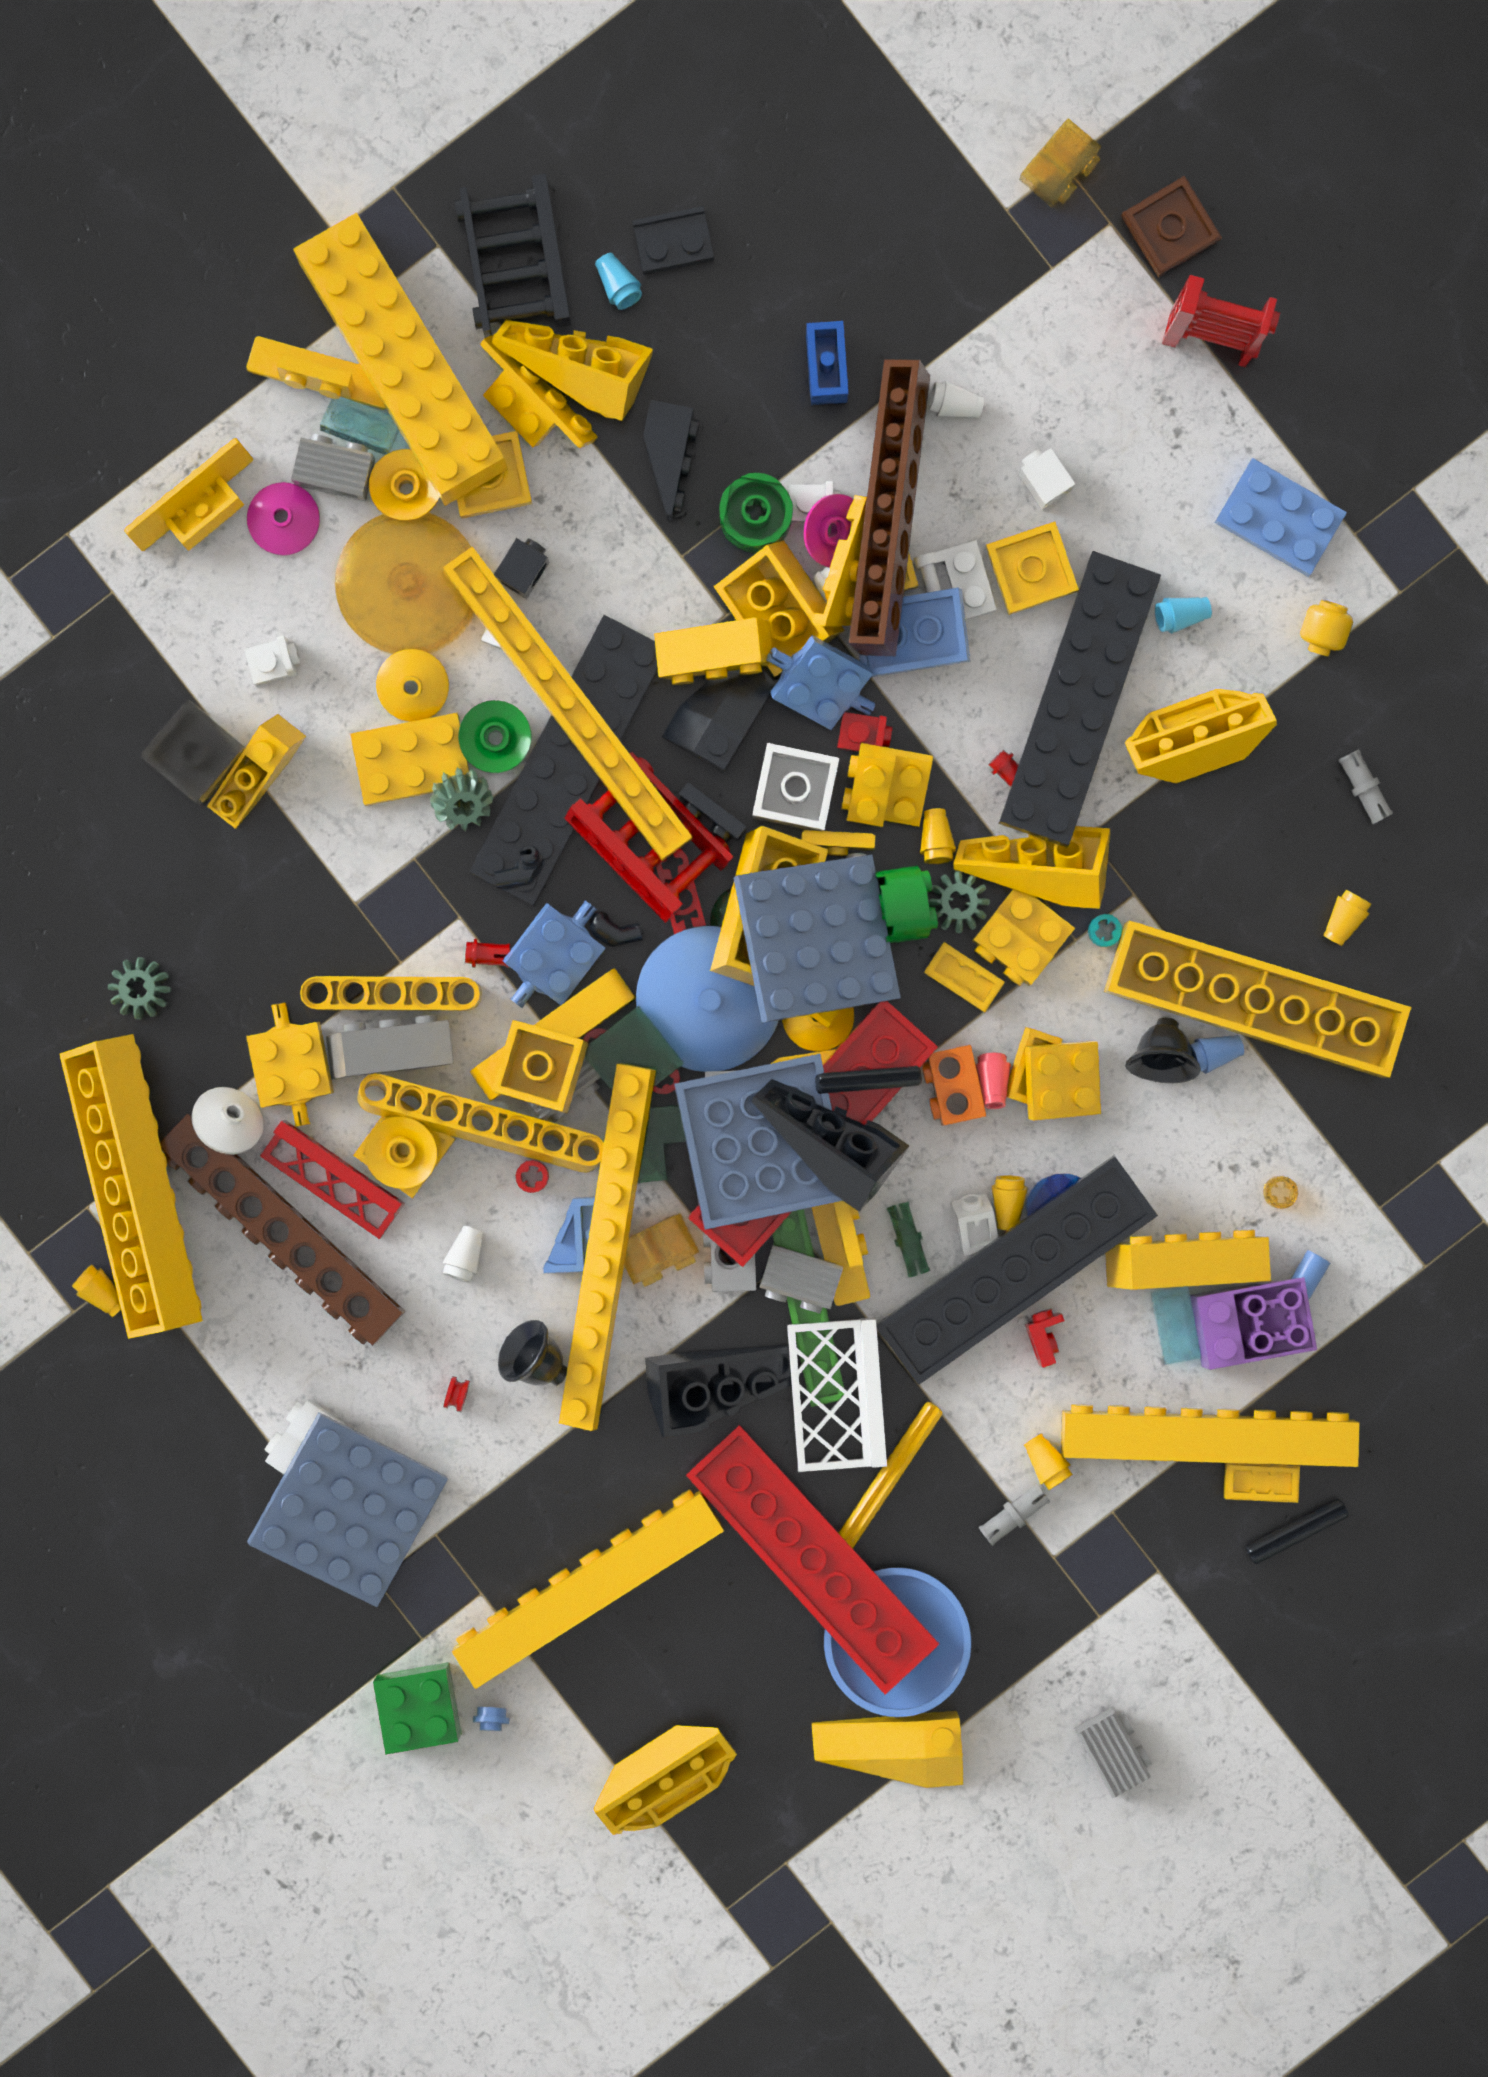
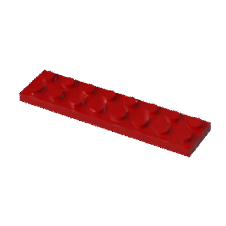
M883 1001L874 1006L823 1064L824 1073L908 1066L921 1067L938 1046L888 1001ZM902 1087L828 1094L832 1111H834L836 1106L847 1110L846 1117L866 1124L867 1120L873 1121ZM698 1204L687 1218L741 1267H744L791 1212L705 1230Z
M740 1425L686 1474L690 1481L885 1695L940 1644Z

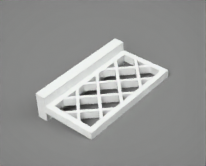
M871 1317L856 1320L787 1325L798 1472L872 1466V1468L886 1467L887 1459L876 1319ZM853 1328L854 1343L845 1354L828 1341L838 1329ZM818 1330H831L826 1337H823L818 1332ZM811 1331L822 1341L807 1357L796 1347L795 1332ZM825 1344L841 1357L828 1374L812 1361ZM854 1350L856 1364L848 1358ZM797 1354L805 1360L799 1368ZM844 1361L849 1363L857 1372V1380L848 1390H845L832 1378V1375ZM808 1364L824 1376L823 1380L811 1394L799 1384V1374ZM828 1380L844 1393L831 1410L815 1398V1395ZM857 1386L859 1401L851 1395ZM800 1391H802L807 1396L806 1400L802 1404L800 1400ZM847 1398L859 1406L860 1416L850 1427L834 1414ZM811 1400L827 1413L814 1430L802 1421L801 1414ZM831 1417L847 1430L833 1447L817 1434ZM859 1424L861 1425V1437L854 1431ZM803 1427L810 1433L805 1440H803ZM850 1434L862 1443L863 1458L846 1459L837 1451ZM814 1437L830 1450L820 1462L805 1463L804 1448ZM833 1454H835L838 1458L841 1459L836 1461H828Z

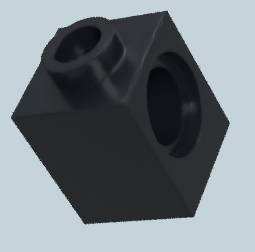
M516 538L494 573V576L502 585L527 599L550 563L548 557L544 555L546 549L532 539L528 538L524 543Z

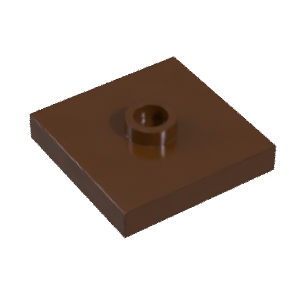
M1185 176L1124 211L1121 215L1158 278L1222 239V236Z

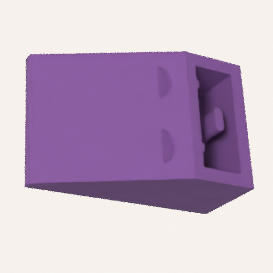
M1304 1277L1189 1295L1200 1361L1203 1368L1212 1370L1317 1350Z

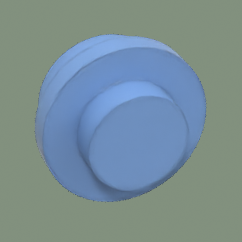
M477 1707V1716H473V1722L480 1723V1730L502 1731V1724H509L510 1718H506V1708Z

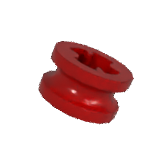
M536 1160L522 1163L515 1175L519 1188L529 1193L539 1192L544 1189L549 1180L548 1169L543 1163ZM530 1166L538 1167L539 1169L536 1172L539 1173L541 1171L543 1175L542 1181H536L535 1187L527 1186L528 1180L523 1181L522 1179L523 1172H528Z
M452 1376L443 1408L448 1409L449 1406H454L457 1412L462 1411L470 1385L469 1380L459 1382L457 1377Z

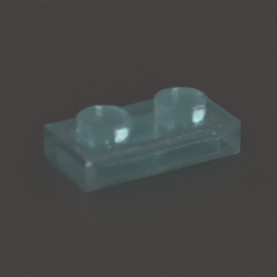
M341 396L340 399H331L320 423V431L349 442L365 445L368 449L383 455L390 453L399 433L397 425L389 414Z
M1188 1286L1151 1292L1163 1363L1167 1365L1201 1358Z

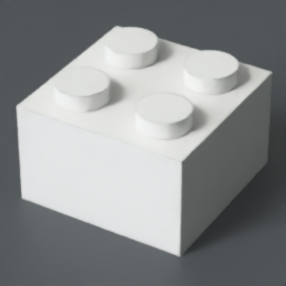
M767 743L752 819L805 830L824 831L839 758Z

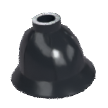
M1166 1017L1158 1019L1157 1025L1150 1027L1144 1033L1138 1044L1137 1052L1125 1064L1126 1069L1131 1074L1145 1080L1160 1083L1188 1082L1195 1079L1201 1071L1200 1064L1193 1057V1051L1188 1038L1178 1028L1179 1023L1175 1019Z
M530 1320L518 1325L502 1344L498 1357V1370L501 1377L508 1382L520 1380L527 1384L538 1386L551 1382L558 1386L563 1382L567 1374L568 1367L563 1365V1355L559 1346L549 1337L546 1325L539 1320Z

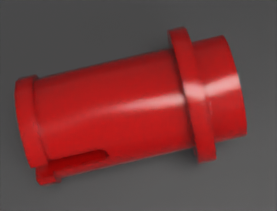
M1002 750L988 765L993 769L991 773L993 775L997 773L1011 788L1018 763L1012 758L1014 756L1012 752L1008 754L1005 750Z
M474 939L473 942H466L465 964H472V968H475L476 964L509 967L503 962V959L506 957L503 955H507L510 952V944L477 943V939Z

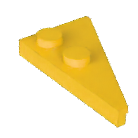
M854 495V500L846 517L848 521H851L848 540L839 539L831 562L830 572L823 587L827 604L823 614H814L812 625L851 626L867 501L866 496Z

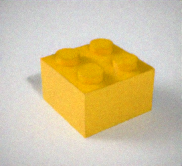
M512 1020L491 1091L568 1114L589 1043L568 1035Z

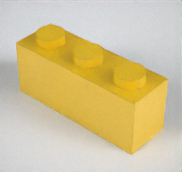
M755 617L654 633L658 675L661 678L672 680V685L693 683V677L706 675V680L723 679L728 677L727 671L740 670L742 675L756 674L762 672L761 666L773 665L767 662V655L769 652L771 653L772 649L770 624L768 620Z

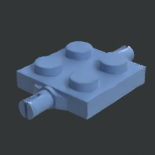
M811 635L802 649L791 657L777 650V648H772L771 653H768L767 662L783 669L780 679L770 691L772 698L822 726L832 730L844 712L850 707L867 716L871 714L870 710H874L875 702L860 695L861 689L873 675L871 668L819 638Z
M584 901L576 914L570 917L559 913L549 904H545L503 959V962L516 971L523 981L519 989L510 998L514 1003L523 1008L534 991L548 995L560 1005L567 1000L605 950V947L593 939L584 927L594 912L597 911L595 907Z

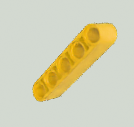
M613 968L533 1026L580 1039L636 997L617 970ZM504 1047L470 1071L490 1101L501 1095L491 1090Z
M316 976L307 979L300 990L303 1003L309 1008L317 1010L469 1011L480 1004L483 995L479 984L466 977ZM322 983L326 986L328 995L324 1002L316 1004L310 998V990L315 984ZM359 983L364 988V998L359 1003L352 1004L346 997V991L350 985ZM392 983L397 984L401 989L400 999L394 1004L386 1003L382 995L384 988ZM425 984H433L438 991L437 999L431 1004H424L419 999V990ZM462 984H469L474 989V998L468 1004H460L455 997L456 989Z

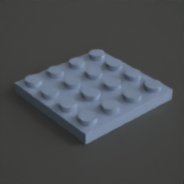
M872 854L733 877L762 1023L901 998L890 942L886 943L885 939L888 936L886 921L882 920L878 896L880 891L878 881L875 878L876 871Z
M820 1054L674 1084L705 1230L843 1201L826 1188L751 1102L753 1097L771 1079H774L813 1096L816 1104L832 1110L829 1094H819L815 1087L816 1075L824 1073Z
M318 1412L247 1542L250 1546L378 1607L448 1478L442 1473Z

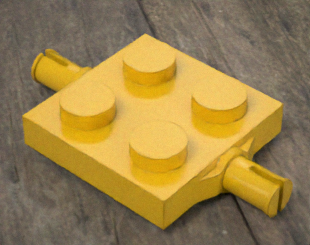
M287 1003L271 1005L276 1027L271 1028L265 1033L246 1037L260 1107L264 1108L279 1104L292 1106L295 1127L310 1124L306 1103L318 1096L333 1094L334 1090L320 1022L304 1025L290 1024Z

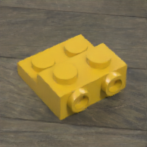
M861 743L859 755H851L847 777L854 778L852 789L845 787L841 809L848 810L847 821L883 827L884 821L919 827L933 756Z
M1013 889L972 941L978 945L974 951L990 964L997 960L1007 968L1003 974L1018 986L1025 982L1030 986L1075 928L1035 896Z

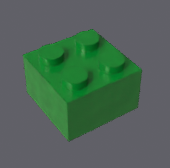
M449 1662L383 1673L376 1676L373 1686L385 1755L459 1741L462 1732Z

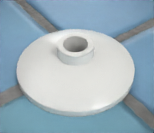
M218 1087L206 1091L198 1098L192 1110V1125L197 1136L209 1148L223 1154L235 1155L250 1150L259 1141L263 1132V1117L257 1104L248 1095L233 1088ZM227 1112L233 1114L236 1118L229 1117Z

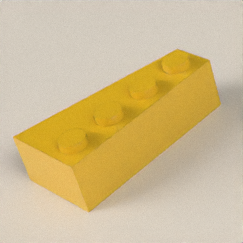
M1234 1230L1233 1237L1221 1238V1232H1200L1199 1239H1187V1234H1166L1163 1241H1152V1236H1131L1130 1242H1121L1105 1253L1107 1287L1137 1290L1271 1281L1269 1237L1255 1236V1230Z

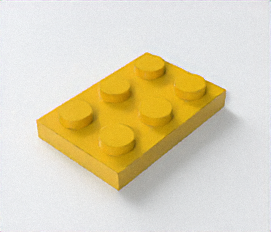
M452 713L350 733L364 805L369 806L433 793V783H443L441 778L443 772L449 776H454L457 767L462 770L463 775L469 772L468 761L460 749L458 740L459 714Z

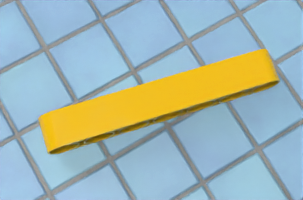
M374 1073L367 1075L359 1086L357 1100L360 1107L375 1115L386 1118L393 1116L408 1117L422 1122L432 1131L578 1172L588 1173L594 1171L601 1163L604 1142L598 1136L588 1132L382 1074ZM377 1086L384 1091L385 1097L379 1101H372L366 1096L365 1090L368 1087ZM406 1096H413L419 1101L420 1108L415 1111H408L402 1107L400 1100ZM441 1106H448L453 1109L456 1116L451 1121H443L437 1116L436 1109ZM476 1116H484L490 1121L491 1128L486 1131H479L472 1125V1119ZM511 1126H519L525 1131L526 1138L522 1141H514L508 1136L507 1129ZM546 1136L556 1137L560 1141L561 1149L557 1151L546 1149L542 1142L543 1138ZM581 1146L593 1148L596 1153V1159L592 1161L583 1160L578 1154V1148Z

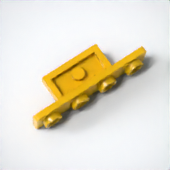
M494 335L482 340L480 343L482 348L504 370L483 396L532 448L538 446L556 425L578 448H583L598 438L592 431L589 421L583 416L576 414L569 407L565 396L560 391L551 388L542 377L493 345L492 337Z
M260 336L255 338L246 366L248 372L282 381L296 389L307 388L318 391L328 398H343L378 409H386L360 364Z
M237 438L232 439L205 463L192 471L188 477L171 491L163 495L159 501L142 515L138 516L124 529V532L141 551H145L171 530L183 546L190 551L244 506V503L229 487L227 482L253 461L252 456Z
M844 1201L811 1207L824 1260L843 1266L834 1296L835 1305L840 1306L870 1298L862 1256L868 1255L867 1245L863 1233L856 1235L853 1220L860 1219L858 1211Z

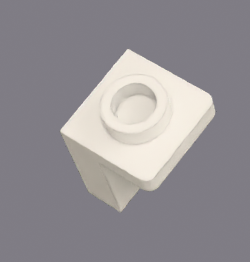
M826 481L825 484L789 485V496L793 504L792 523H805L810 509L818 500L827 495L840 494V491H833V481Z
M284 635L277 637L276 641L244 649L255 686L298 675L295 665L300 664L301 661L295 642L289 644L288 639Z
M969 1194L960 1200L951 1202L957 1220L961 1249L964 1256L975 1254L998 1238L994 1210L986 1194Z

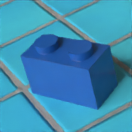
M843 321L807 323L806 343L811 405L847 403L849 393Z

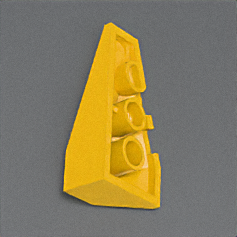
M505 320L492 337L493 345L587 409L598 412L606 418H615L621 421L636 400L653 353L652 348L620 337L607 336L606 342L585 338L586 332L574 330L573 335L554 334L549 326Z
M1075 826L1067 848L1029 834L1026 838L1011 840L1005 835L960 840L953 865L955 870L1062 906L1100 909L1106 885L1110 828Z
M957 1711L921 1713L907 1717L885 1716L812 1723L815 1761L925 1788L963 1785V1753L960 1718Z

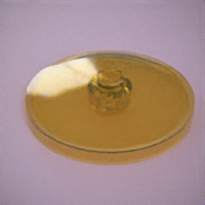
M431 513L412 521H398L384 514L371 519L350 537L337 563L335 593L344 619L364 642L388 654L393 655L405 649H419L433 653L446 647L464 632L475 613L443 572V567L471 548L470 544L452 524Z

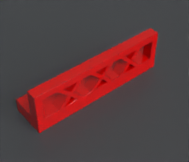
M281 1120L273 1131L275 1135L260 1157L369 1233L381 1239L405 1202L287 1120ZM282 1139L296 1148L297 1161L283 1163L272 1155V1152ZM302 1153L305 1154V1155H306L307 1157H309V1158H308V1159H303ZM315 1161L325 1168L327 1181L313 1184L306 1179L304 1163ZM298 1164L300 1174L289 1166ZM332 1174L338 1177L339 1179L333 1180ZM345 1182L354 1188L357 1202L342 1204L336 1200L334 1184ZM328 1185L330 1195L319 1187ZM362 1195L367 1197L369 1200L362 1201ZM375 1203L388 1212L379 1228L366 1220L363 1205ZM358 1206L360 1216L349 1209V1207Z

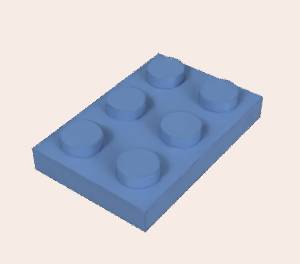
M1252 458L1214 523L1309 577L1347 512Z
M958 587L903 597L896 657L859 654L860 662L868 665L873 672L870 678L971 662L962 589Z

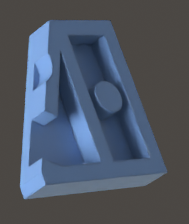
M576 1197L572 1199L563 1226L558 1232L554 1247L543 1267L544 1273L583 1272L595 1197Z

